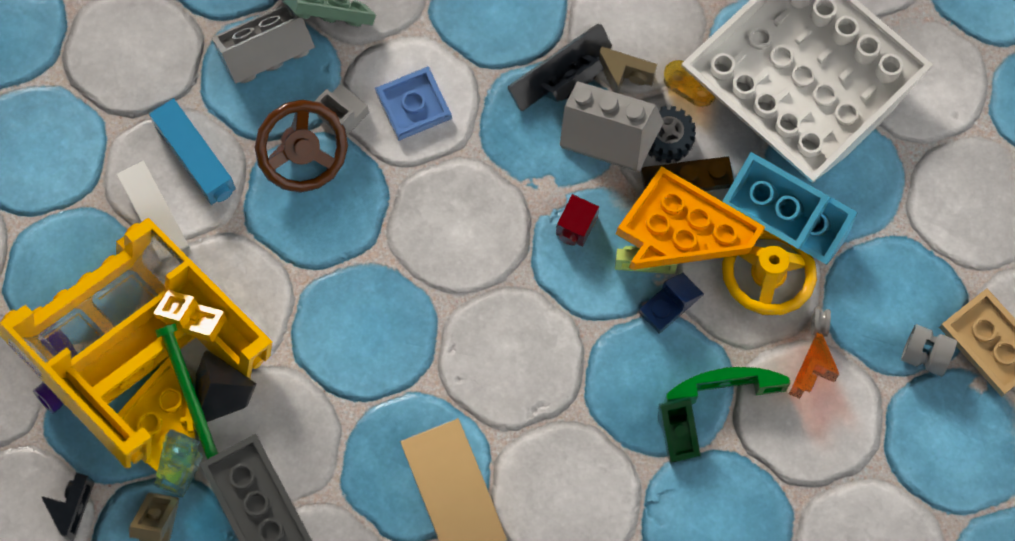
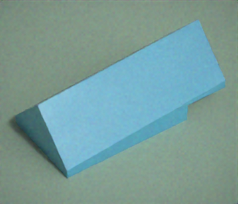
M750 152L722 201L765 226L764 230L826 265L847 240L858 214L857 211Z

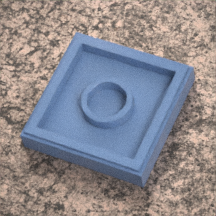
M429 66L375 88L398 141L452 119V114Z

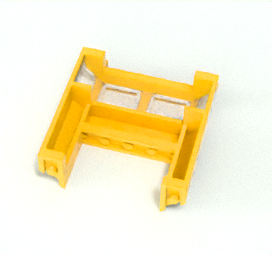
M149 218L140 224L134 223L131 225L124 236L116 241V256H109L98 269L92 273L87 272L82 275L77 284L68 290L63 289L58 292L53 301L46 306H40L31 311L24 305L18 310L9 311L0 322V337L126 469L131 468V462L135 464L141 459L145 463L151 461L152 436L144 427L135 433L108 404L161 365L167 358H170L163 338H157L155 330L168 326V324L157 319L153 314L168 290L193 296L199 305L224 311L227 317L213 343L180 330L175 331L174 334L180 349L197 338L211 353L251 379L252 369H257L262 365L263 360L266 362L270 357L273 343Z

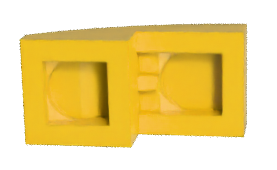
M172 290L166 292L153 313L157 319L168 325L176 323L178 330L212 343L227 320L224 311L199 305L195 297Z

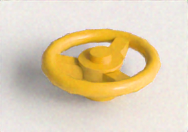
M766 230L763 231L759 239H774L790 246L798 254L786 252L779 246H768L766 248L754 246L749 254L738 255L752 264L751 276L754 282L761 287L759 301L753 300L740 289L734 277V263L737 256L723 258V281L730 295L745 309L761 315H784L799 309L812 296L817 282L816 263L813 257ZM805 268V280L801 290L791 300L781 304H771L774 290L785 282L787 271Z

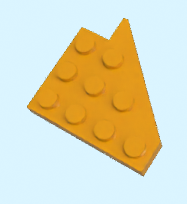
M661 166L618 226L616 235L640 248L629 266L632 270L749 254L762 235L765 226Z

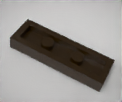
M729 156L641 167L644 190L661 166L703 191L727 189L734 182Z

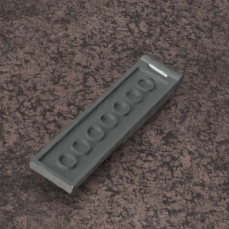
M256 434L199 464L239 541H312Z

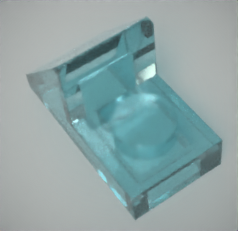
M171 429L165 435L154 486L183 498L203 459V453L198 451L200 441Z

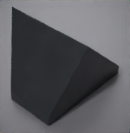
M208 350L203 353L196 372L195 391L207 422L247 407L257 384Z

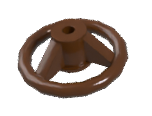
M302 99L284 103L268 114L258 129L254 148L257 164L268 181L282 190L302 193L319 189L334 179L345 162L348 141L344 125H341L334 111L322 103ZM309 112L325 119L334 131L337 145L334 157L320 149L317 136L308 130ZM295 113L291 127L286 129L281 137V144L268 157L266 146L269 133L279 120L288 114ZM289 160L300 165L308 164L315 160L327 168L326 171L316 178L305 181L287 179L275 171V169Z

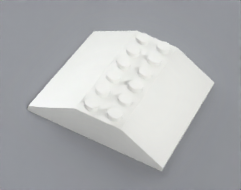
M749 0L681 64L683 69L811 183H814L848 156L888 117L933 66L931 62L858 0Z

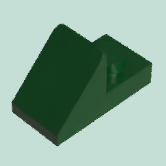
M690 397L659 404L657 419L663 430L670 463L701 456Z

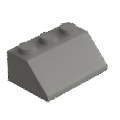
M285 4L211 37L235 84L250 82L256 78V74L265 70H276L283 65L282 62L291 58H302L309 53V50L315 48L303 18L295 16L291 8Z
M577 81L564 106L560 146L582 155L639 172L664 122L656 104Z

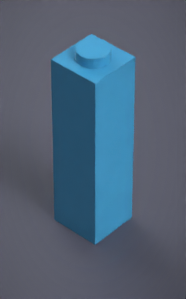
M173 98L149 113L154 126L209 203L213 205L216 202L228 199L232 191L236 190L231 176L176 100Z

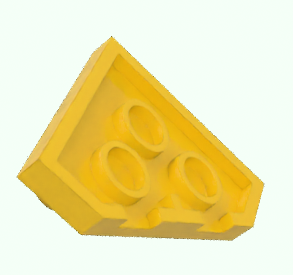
M167 358L117 414L135 433L142 427L152 436L151 461L147 464L176 488L197 465L195 425L171 360Z

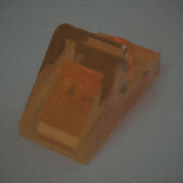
M818 332L808 349L789 392V395L798 399L801 398L804 391L811 392L818 376L831 382H835L839 376V371L824 336Z

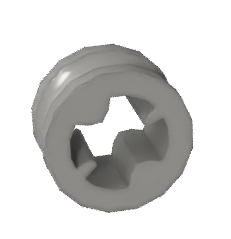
M814 308L811 321V335L822 333L823 336L828 337L831 322L830 309L820 312L818 308Z

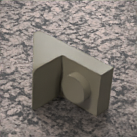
M601 47L599 60L604 68L603 73L613 92L619 93L624 78L629 79L636 85L646 84L652 86L657 70L656 63Z
M148 492L129 526V537L139 539V541H170L179 497Z

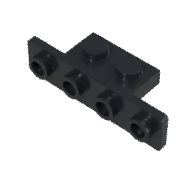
M601 24L594 25L510 84L508 91L518 109L524 111L543 96H547L556 102L566 100L571 95L577 81L585 84L592 82L596 75L604 70L600 60L597 59L599 58L601 47L612 48V44Z

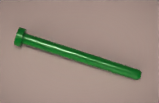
M176 323L155 330L157 338H163L206 458L209 459L217 455L218 451L174 332L178 331Z

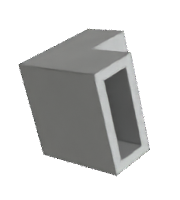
M342 84L332 93L326 89L314 101L322 103L337 114L341 125H344L347 136L369 114L368 105ZM317 115L321 120H323L327 125H329V123L325 119Z

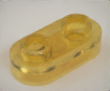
M675 60L667 64L663 74V81L667 88L698 107L709 106L715 101L716 97L681 67L684 61ZM678 75L682 77V80L675 81L673 76ZM704 91L707 95L701 97L697 92Z

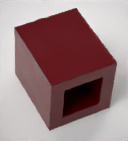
M572 194L556 225V235L568 245L575 246L577 244L583 247L598 218L599 206Z

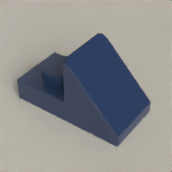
M681 273L666 280L663 283L662 290L639 309V313L660 334L697 302L704 293L684 273Z

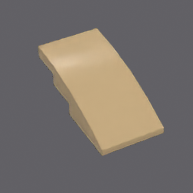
M459 418L400 441L439 541L507 540Z

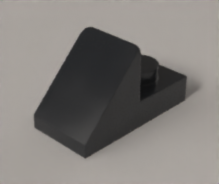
M76 473L74 479L70 480L66 486L64 493L66 502L42 496V500L60 535L67 541H74L95 483L89 476Z

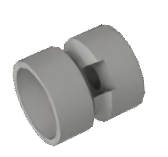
M915 324L903 350L901 361L916 367L923 364L926 371L942 377L953 357L957 340L943 334L933 336L932 330ZM925 344L931 346L928 354L922 352Z

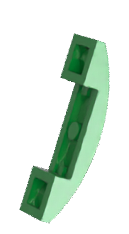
M754 367L721 368L698 374L683 381L666 394L664 403L690 397L691 403L695 404L698 398L697 391L754 384L756 396L786 392L791 383L789 377L771 370Z

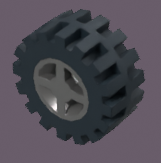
M666 106L661 107L659 113L664 123L648 152L651 158L655 155L656 161L661 162L662 159H666V163H671L672 159L678 162L682 156L686 157L694 144L696 127L695 123H692V117L685 115V110L680 109L678 112L676 111V106H671V110H667Z

